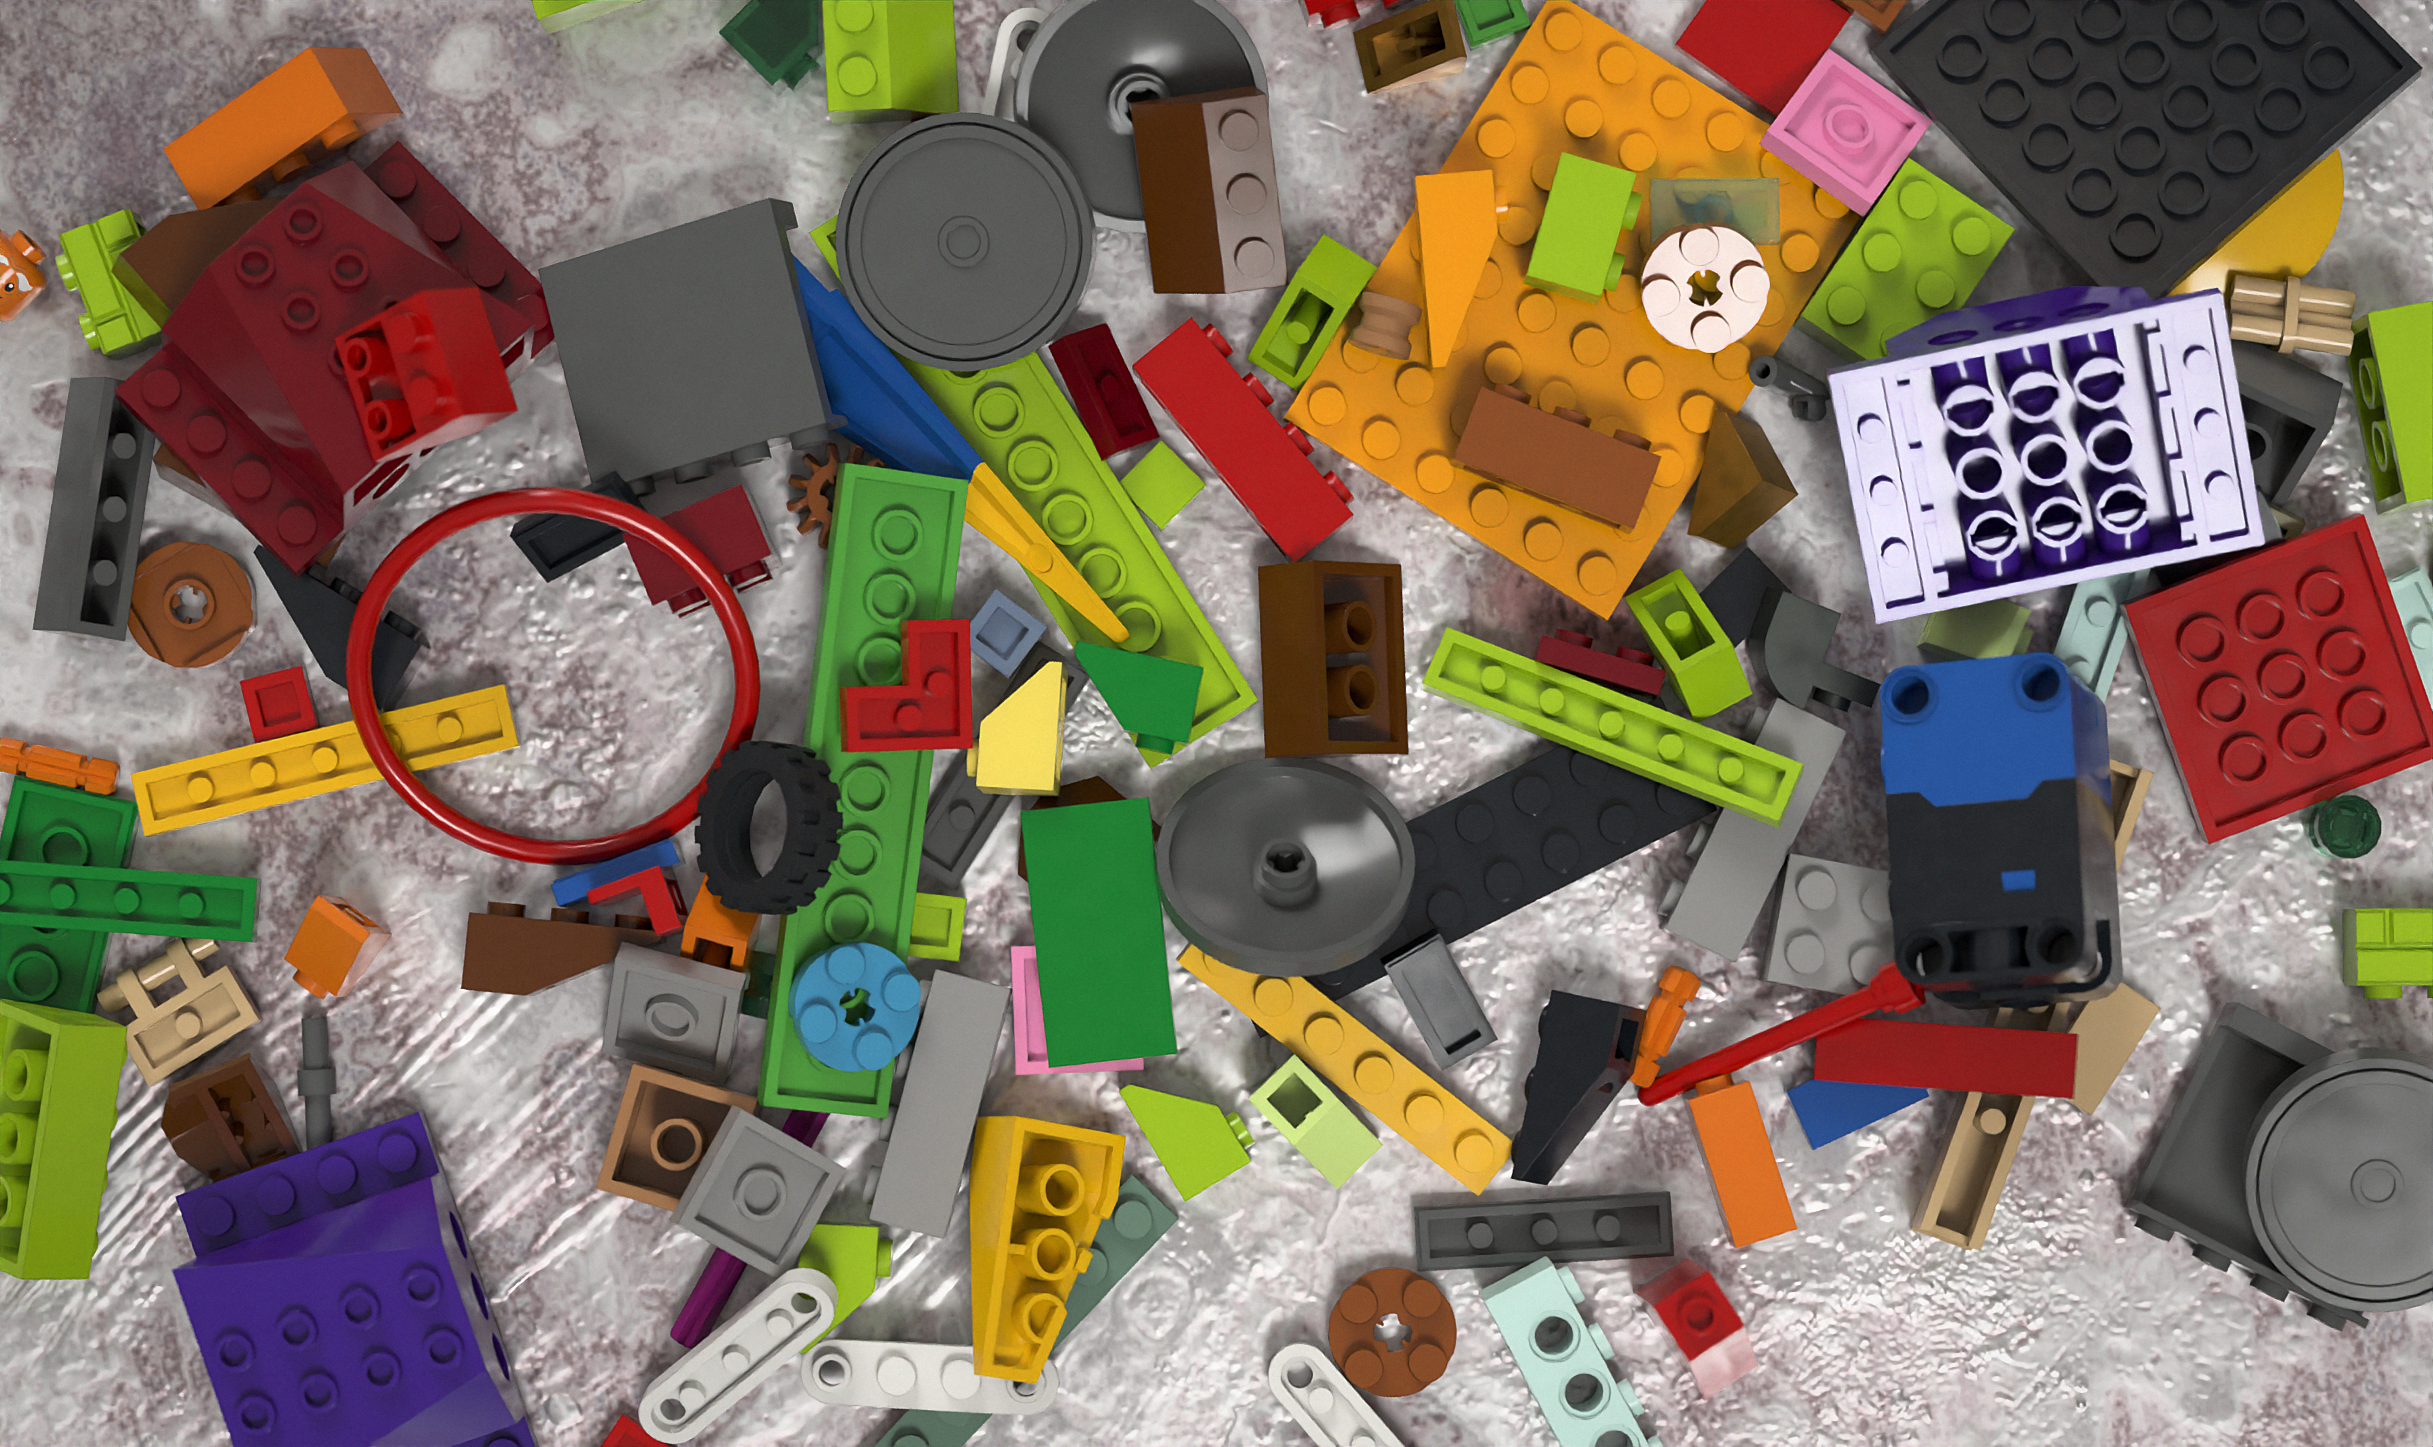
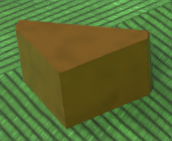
M1430 0L1353 32L1367 94L1379 93L1463 73L1467 55L1453 0Z
M1715 410L1687 535L1722 548L1734 549L1793 500L1798 493L1762 427L1728 412Z

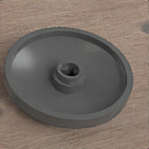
M1065 0L1041 23L1024 51L1015 79L1013 115L1014 122L1046 139L1071 164L1087 192L1093 210L1095 225L1119 232L1145 233L1129 103L1256 86L1267 96L1269 113V92L1264 66L1252 39L1241 23L1216 0Z
M1302 758L1256 759L1226 767L1207 776L1191 787L1176 802L1164 821L1157 842V888L1163 907L1174 926L1191 944L1206 955L1235 969L1253 974L1273 977H1305L1335 971L1359 961L1379 948L1398 928L1407 912L1413 892L1415 874L1414 846L1405 821L1397 809L1380 791L1362 778L1336 766Z

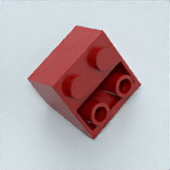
M478 287L422 290L334 338L374 462L386 461L475 434L518 412Z

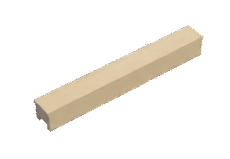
M2109 758L2116 872L2118 874L2154 773L2145 769H2137ZM2071 1002L2054 1003L2049 1006L2035 1008H1990L1983 1027L2060 1032ZM1959 1092L1910 1229L1968 1251H1972V1249L1981 1251L2036 1097Z

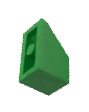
M1080 641L1076 642L1074 654L1124 732L1137 735L1135 747L1173 755L1175 744L1189 745L1204 667Z

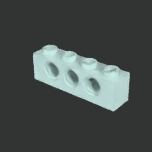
M1544 1256L1479 1291L1484 1304L1560 1447H1595L1598 1438L1603 1433L1611 1430H1618L1626 1434V1447H1663L1657 1435L1646 1440L1635 1418L1645 1413L1628 1379L1626 1378L1618 1383L1614 1381L1605 1361L1614 1357L1615 1354L1599 1324L1595 1322L1586 1327L1575 1305L1585 1300V1297L1567 1265L1556 1271L1549 1258ZM1548 1317H1560L1567 1322V1334L1563 1341L1552 1347H1544L1535 1342V1331L1539 1323ZM1582 1373L1595 1376L1597 1379V1389L1588 1401L1573 1403L1565 1398V1388L1572 1377Z

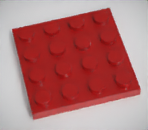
M2352 514L2285 540L2286 542L2234 559L2119 603L2202 841L2207 844H2212L2433 759V711L2364 514Z

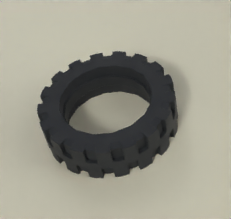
M764 740L744 741L739 744V750L730 749L720 758L722 762L719 769L713 768L705 782L709 786L706 796L701 795L698 802L697 812L701 813L700 826H695L694 838L695 843L700 844L701 854L697 856L699 870L707 874L709 879L705 884L712 895L721 896L720 903L729 909H736L739 912L792 915L798 912L797 906L807 907L817 898L815 895L817 888H824L832 875L828 870L831 861H837L841 844L836 843L837 831L843 830V812L837 811L836 801L840 800L841 796L837 783L831 782L828 777L832 771L824 760L815 759L817 753L812 749L795 744ZM775 779L780 785L786 803L787 830L783 848L773 868L766 875L762 876L756 868L750 849V825L755 804L763 789Z

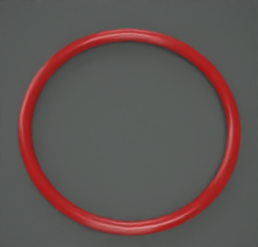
M523 487L496 491L461 502L423 522L395 546L371 576L358 601L346 647V681L354 723L366 751L390 787L410 808L430 824L454 839L502 858L530 864L571 866L601 863L667 840L676 835L701 816V813L697 812L698 802L701 795L706 796L709 786L705 782L713 768L719 769L722 762L720 758L730 749L739 750L740 743L752 740L759 712L761 686L759 660L754 637L742 606L718 568L695 544L658 517L632 504L606 495L579 489ZM531 513L575 515L598 520L621 528L650 543L678 564L699 586L718 616L729 643L734 670V701L729 728L721 749L701 780L681 800L649 821L622 832L582 840L536 839L489 827L462 814L431 792L411 772L397 753L386 733L373 692L372 651L376 630L393 590L407 571L432 548L460 531L497 518Z

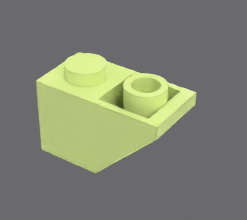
M1996 599L1933 612L1930 614L1916 646L1950 662L2025 654L2033 635V630L2025 627L2031 610L2005 600Z
M1294 1053L1248 1097V1100L1337 1190L1383 1146Z

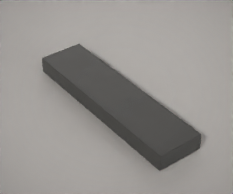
M1038 641L995 709L1048 662H1062L1068 670L1066 718L1090 678L1082 667ZM967 753L926 816L920 868L957 890L1016 795L983 794L976 786L977 777H969L967 775Z
M1669 1191L1414 1206L1418 1272L1529 1265L1544 1256H1547L1552 1264L1674 1256L1671 1195Z

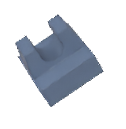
M995 589L970 622L971 651L1010 680L1048 628Z

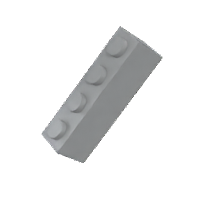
M1779 698L1772 700L1767 710L1758 705L1755 707L1740 740L1802 763L1804 765V773L1779 829L1721 806L1711 825L1702 820L1700 821L1685 851V855L1693 858L1694 861L1683 882L1675 878L1671 880L1658 906L1657 912L1666 916L1660 930L1727 963L1736 962L1847 731Z
M935 969L932 981L921 978L919 983L921 989L919 1018H922L916 1043L909 1042L900 1053L895 1078L906 1080L900 1104L889 1103L888 1117L882 1121L878 1140L889 1142L883 1168L871 1165L862 1202L872 1205L869 1216L870 1220L944 1239L948 1235L977 1125V1118L981 1111L1013 989Z

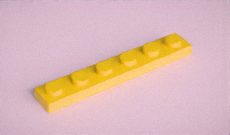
M505 684L379 714L389 739L412 773L522 747L508 685ZM354 720L130 774L144 836L147 837L385 780L366 751Z
M1190 942L1176 958L1180 965L1477 1196L1482 1193L1511 1156L1513 1143L1511 1138L1306 978L1265 976L1235 969L1206 955Z

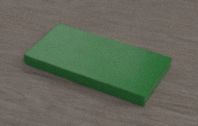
M15 775L0 837V860L129 869L140 823L137 802ZM0 925V999L95 1014L98 1003L97 993L101 990L114 933Z
M1149 797L1020 811L1049 1068L1177 1054L1178 1048L1162 905L1156 882V852Z

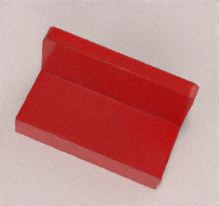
M658 865L586 892L591 905L603 907L642 894L657 936L673 937L684 933L689 912L672 868Z

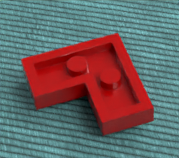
M970 619L901 620L902 685L840 687L841 752L973 748Z

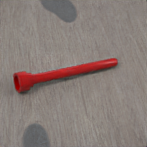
M1895 960L1879 967V974L1870 978L1869 986L1656 1077L1648 1088H1638V1100L1644 1106H1656L1695 1089L1698 1082L1733 1073L1879 1009H1882L1884 1013L1895 1010L1898 1014H1903L1926 1003L1924 989L1905 979L1897 970Z

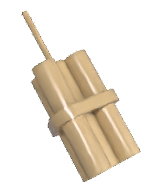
M2234 274L2230 286V300L2227 308H2225L2230 339L2268 344L2270 350L2280 353L2291 354L2293 348L2349 356L2354 338V333L2351 331V316L2355 308L2356 293L2300 284V277L2286 275L2283 281Z

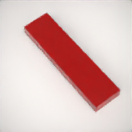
M1858 1018L1817 1036L1813 1079L1822 1082L2075 1100L2079 1035L2075 1033Z

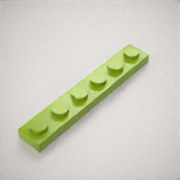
M1448 627L1422 681L1423 690L1427 693L1778 829L1782 824L1804 773V765L1800 762Z

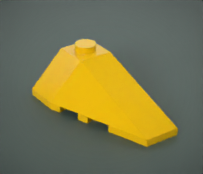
M983 1116L977 1118L969 1176L974 1375L1037 1384L1067 1316L1064 1305L1078 1274L1086 1273L1093 1257L1089 1249L1102 1220H1109L1118 1200L1126 1136L1020 1116Z

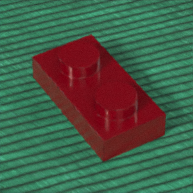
M1107 323L1063 336L1048 346L1101 461L1144 447L1160 437Z
M1558 628L1554 638L1542 635L1538 641L1533 658L1534 661L1585 680L1647 698L1655 699L1660 694L1666 671L1652 667L1655 657L1650 654L1618 646L1616 655L1613 656L1591 649L1593 638Z

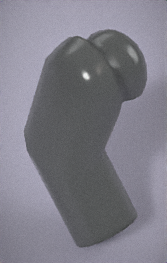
M1759 356L1752 362L1749 369V377L1752 383L1758 387L1794 399L1791 413L1795 419L1817 422L1826 416L1827 408L1825 404L1831 398L1824 382L1788 362L1771 356Z

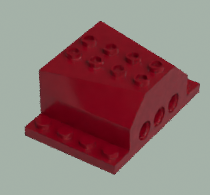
M396 141L364 171L353 161H350L304 181L207 266L162 326V349L114 391L115 397L297 578L445 444H439L386 461L374 462L334 338L422 290L478 287L509 384L513 383L555 345L556 340L542 284L399 141Z

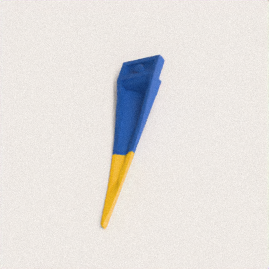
M792 254L831 412L834 415L846 416L848 421L847 426L834 429V431L856 445L861 446L863 450L880 459L893 470L968 480L965 522L1032 572L1114 642L1121 643L1131 637L1124 625L898 359L864 324L838 289L829 292Z

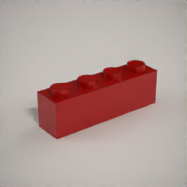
M1191 317L1132 365L1133 374L1289 563L1301 562L1353 520L1354 514L1347 506L1355 499L1332 470L1322 476L1309 461L1307 456L1314 451V448L1295 424L1290 421L1284 427H1281L1267 410V407L1274 400L1260 381L1251 372L1241 378L1226 358L1234 352L1218 330L1211 323L1201 329Z

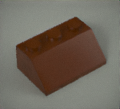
M1256 86L1129 103L1154 294H1229L1289 285L1266 94Z
M1309 560L1259 566L1258 583L1265 758L1312 759L1409 755L1401 564Z

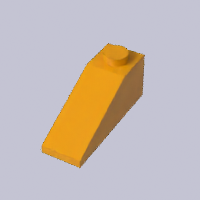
M1492 169L1415 176L1413 194L1430 375L1443 374L1498 234L1497 225L1508 224L1505 186L1494 187Z

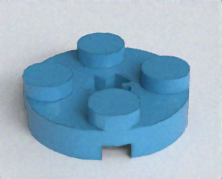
M862 941L843 942V944L834 945L826 951L821 950L803 963L794 977L788 997L789 1016L793 1017L794 1029L799 1036L797 1039L802 1048L815 1060L832 1068L848 1072L879 1070L887 1066L892 1058L899 1055L913 1036L919 1018L921 989L917 980L909 973L906 965L892 952L880 946ZM860 988L866 993L864 1002L869 1006L868 1012L864 1018L857 1017V1023L847 1024L844 1022L847 1011L839 1006L840 999L846 992L850 996H855L854 989Z

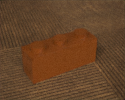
M1496 383L1493 391L1483 387L1480 388L1452 459L1451 466L1624 533L1630 534L1632 532L1662 456L1649 452L1652 444L1649 440L1620 429L1615 430L1613 437L1589 429L1592 419L1565 407L1556 406L1553 414L1529 405L1532 398L1531 395L1505 384Z

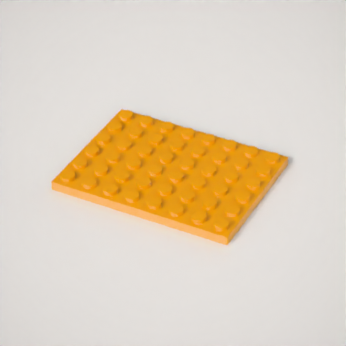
M1547 0L1438 172V174L1492 169L1494 187L1505 186L1508 205V224L1497 225L1498 234L1443 374L1430 375L1414 210L1363 291L1398 298L1423 309L1419 324L1411 327L1408 340L1412 345L1409 359L1399 360L1377 355L1348 343L1351 329L1358 326L1363 313L1359 308L1360 296L1287 411L1283 421L1287 423L1293 422L1307 436L1606 622L1700 474L1715 410L1737 415L1755 386L1749 377L1750 365L1759 356H1774L1861 215L1762 147L1759 143L1770 128L1769 124L1569 0ZM1562 152L1637 173L1632 191L1643 194L1633 230L1620 229L1614 252L1625 255L1616 290L1612 292L1603 289L1597 305L1523 284ZM1705 221H1721L1736 227L1747 235L1759 250L1770 280L1767 303L1756 325L1744 337L1728 344L1723 350L1715 353H1705L1699 349H1687L1665 339L1650 323L1640 296V269L1647 251L1663 233L1682 224L1686 227L1694 223H1706ZM1705 270L1704 277L1701 276L1700 271L1693 273L1688 279V282L1693 287V293L1690 297L1699 301H1703L1704 296H1707L1708 300L1713 298L1719 292L1715 285L1719 275L1712 270ZM1496 383L1505 384L1531 395L1532 398L1529 405L1553 414L1556 406L1565 407L1592 419L1589 429L1613 437L1615 430L1620 429L1649 440L1652 443L1649 452L1662 456L1632 532L1630 534L1624 533L1451 466L1452 459L1480 388L1483 387L1493 391Z

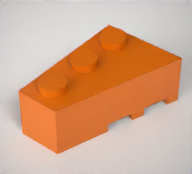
M308 47L167 145L163 150L197 209L202 210L263 199L261 195L278 185L286 184L299 178L309 171L313 165L400 116L403 112L366 49Z

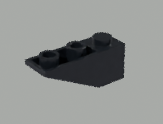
M258 544L253 552L323 673L327 678L347 690L346 647L351 622L363 592L336 576L330 586L326 585L309 574L314 563L299 577L295 578L265 547ZM391 610L388 611L384 619L380 618L372 651L373 692L377 708L383 712L394 710L431 651L430 648L417 641L422 629Z
M1551 990L1549 1003L1543 1008L1539 1018L1538 1033L1541 1041L1536 1064L1530 1070L1525 1083L1527 1106L1522 1129L1517 1132L1512 1143L1511 1160L1514 1166L1511 1179L1541 1185L1549 1184L1633 1075L1646 1018V1010Z

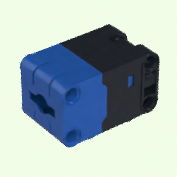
M2037 652L1907 665L1895 669L1886 677L1881 686L1880 700L1883 735L1881 770L1886 790L1890 864L1888 900L1893 920L1894 960L1897 970L1905 979L1926 991H1931L1934 996L1951 1006L1963 1010L2035 1008L2049 1006L2054 1003L2092 1001L2108 997L2117 989L2122 981L2123 966L2107 712L2104 703L2059 658L2049 653ZM2097 952H2099L2102 959V968L2098 976L2092 981L2085 983L2077 982L2078 979L2087 978L2095 972L2098 963ZM1920 953L1922 968L1925 975H1921L1919 973L1917 966L1918 956L1920 955Z

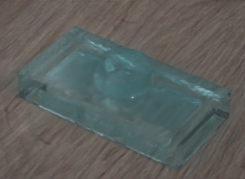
M1779 178L1651 179L1649 182L1650 246L1671 228L1682 224L1686 227L1694 223H1706L1705 221H1721L1732 225L1747 235L1755 245H1778L1780 242Z

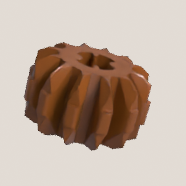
M835 443L826 445L825 453L829 464L823 467L810 453L802 458L805 466L814 474L810 480L794 474L790 475L788 483L793 488L807 492V496L787 501L788 511L790 513L811 511L810 514L800 521L797 530L802 536H806L823 524L818 537V546L825 550H828L833 504L825 497V494L832 485L836 489L838 465L841 463L840 452ZM853 445L849 450L845 463L861 465L864 456L863 448L859 445ZM878 458L866 465L885 468L883 462Z

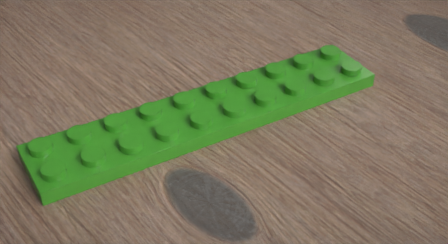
M839 463L802 747L812 749L817 753L815 759L824 760L832 771L828 777L831 782L838 785L841 799L836 801L837 811L843 812V830L837 831L836 843H840L841 847L837 861H831L828 870L832 875L824 888L818 887L815 891L817 898L807 907L797 906L798 912L792 915H781L757 1097V1104L761 1106L883 1119L888 1117L895 1057L892 1058L887 1066L873 1071L848 1072L822 1064L811 1057L798 1041L797 1037L799 1036L794 1029L793 1017L789 1016L788 997L794 977L803 963L821 950L826 951L834 945L843 944V942L862 941L880 946L895 954L907 967L934 750L841 752L840 687L902 685L901 620L951 619L968 480L852 463ZM860 988L854 989L855 996H850L846 992L840 999L839 1006L847 1011L844 1022L847 1024L857 1023L856 1018H864L868 1012L869 1006L864 1002L866 993Z

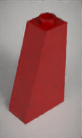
M1685 1258L1634 1292L1704 1401L1758 1367L1745 1325L1708 1269Z

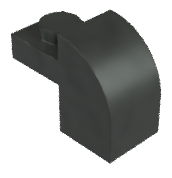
M1767 586L1751 628L1749 653L1758 679L1772 695L1804 710L1811 690L1815 686L1816 689L1812 696L1813 700L1848 713L1852 701L1872 708L1881 684L1823 662L1841 613Z

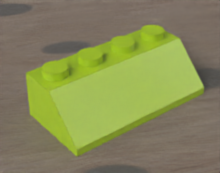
M822 0L828 113L834 125L910 121L911 119H924L944 113L959 112L953 0Z
M0 999V1270L20 1280H89L92 1258L98 1248L97 1224L101 1198L108 1184L106 1165L111 1133L115 1129L118 1119L116 1100L121 1069L124 1067L127 1059L126 1035L128 1027L95 1014Z

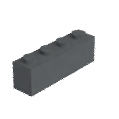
M109 377L71 378L32 630L90 640L125 641L156 438L115 397L114 390L124 380Z

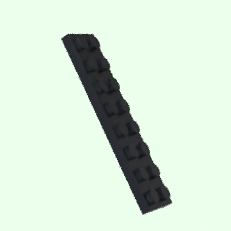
M1660 696L1646 703L1668 712ZM1561 745L1406 822L1405 824L1410 832L1414 846L1415 874L1411 901L1398 928L1379 948L1359 961L1335 971L1305 976L1304 978L1336 1001L1388 975L1379 959L1433 928L1437 929L1447 946L1717 811V808L1711 802ZM1252 1021L1260 1038L1269 1034Z

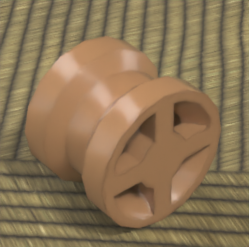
M1362 292L1359 302V308L1363 313L1360 324L1351 329L1348 343L1377 355L1408 360L1412 349L1408 336L1411 327L1419 324L1423 309L1391 296L1373 292Z

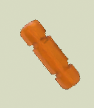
M7 737L0 738L1 772L21 775L22 772H26L25 774L28 778L77 789L84 785L85 791L108 796L113 795L118 786L120 765L117 762L95 757L88 761L86 755L33 744L32 748H30L28 742Z
M1674 965L1666 969L1658 985L1662 989L1660 997L1653 996L1646 1010L1647 1013L1633 1075L1628 1080L1629 1082L1643 1088H1648L1654 1082L1661 1066L1656 1064L1659 1056L1666 1057L1687 1015V1011L1683 1007L1686 1001L1693 1002L1701 986V979L1697 975Z

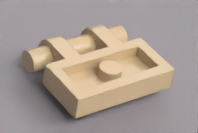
M177 937L165 945V953L138 969L134 965L129 966L115 975L117 982L97 993L99 1002L109 1015H112L130 1004L138 1019L126 1025L128 1027L126 1035L127 1051L149 1087L159 1084L264 1020L231 965H225L209 976L204 971L201 960L220 949L218 940ZM179 974L187 989L158 1006L151 990Z

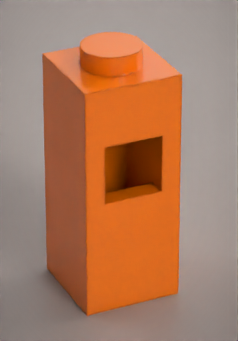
M1730 1073L1696 1083L1697 1095L1684 1098L1683 1102L1729 1245L1734 1248H1740L1796 1230L1797 1226L1750 1081L1741 1080L1734 1083Z

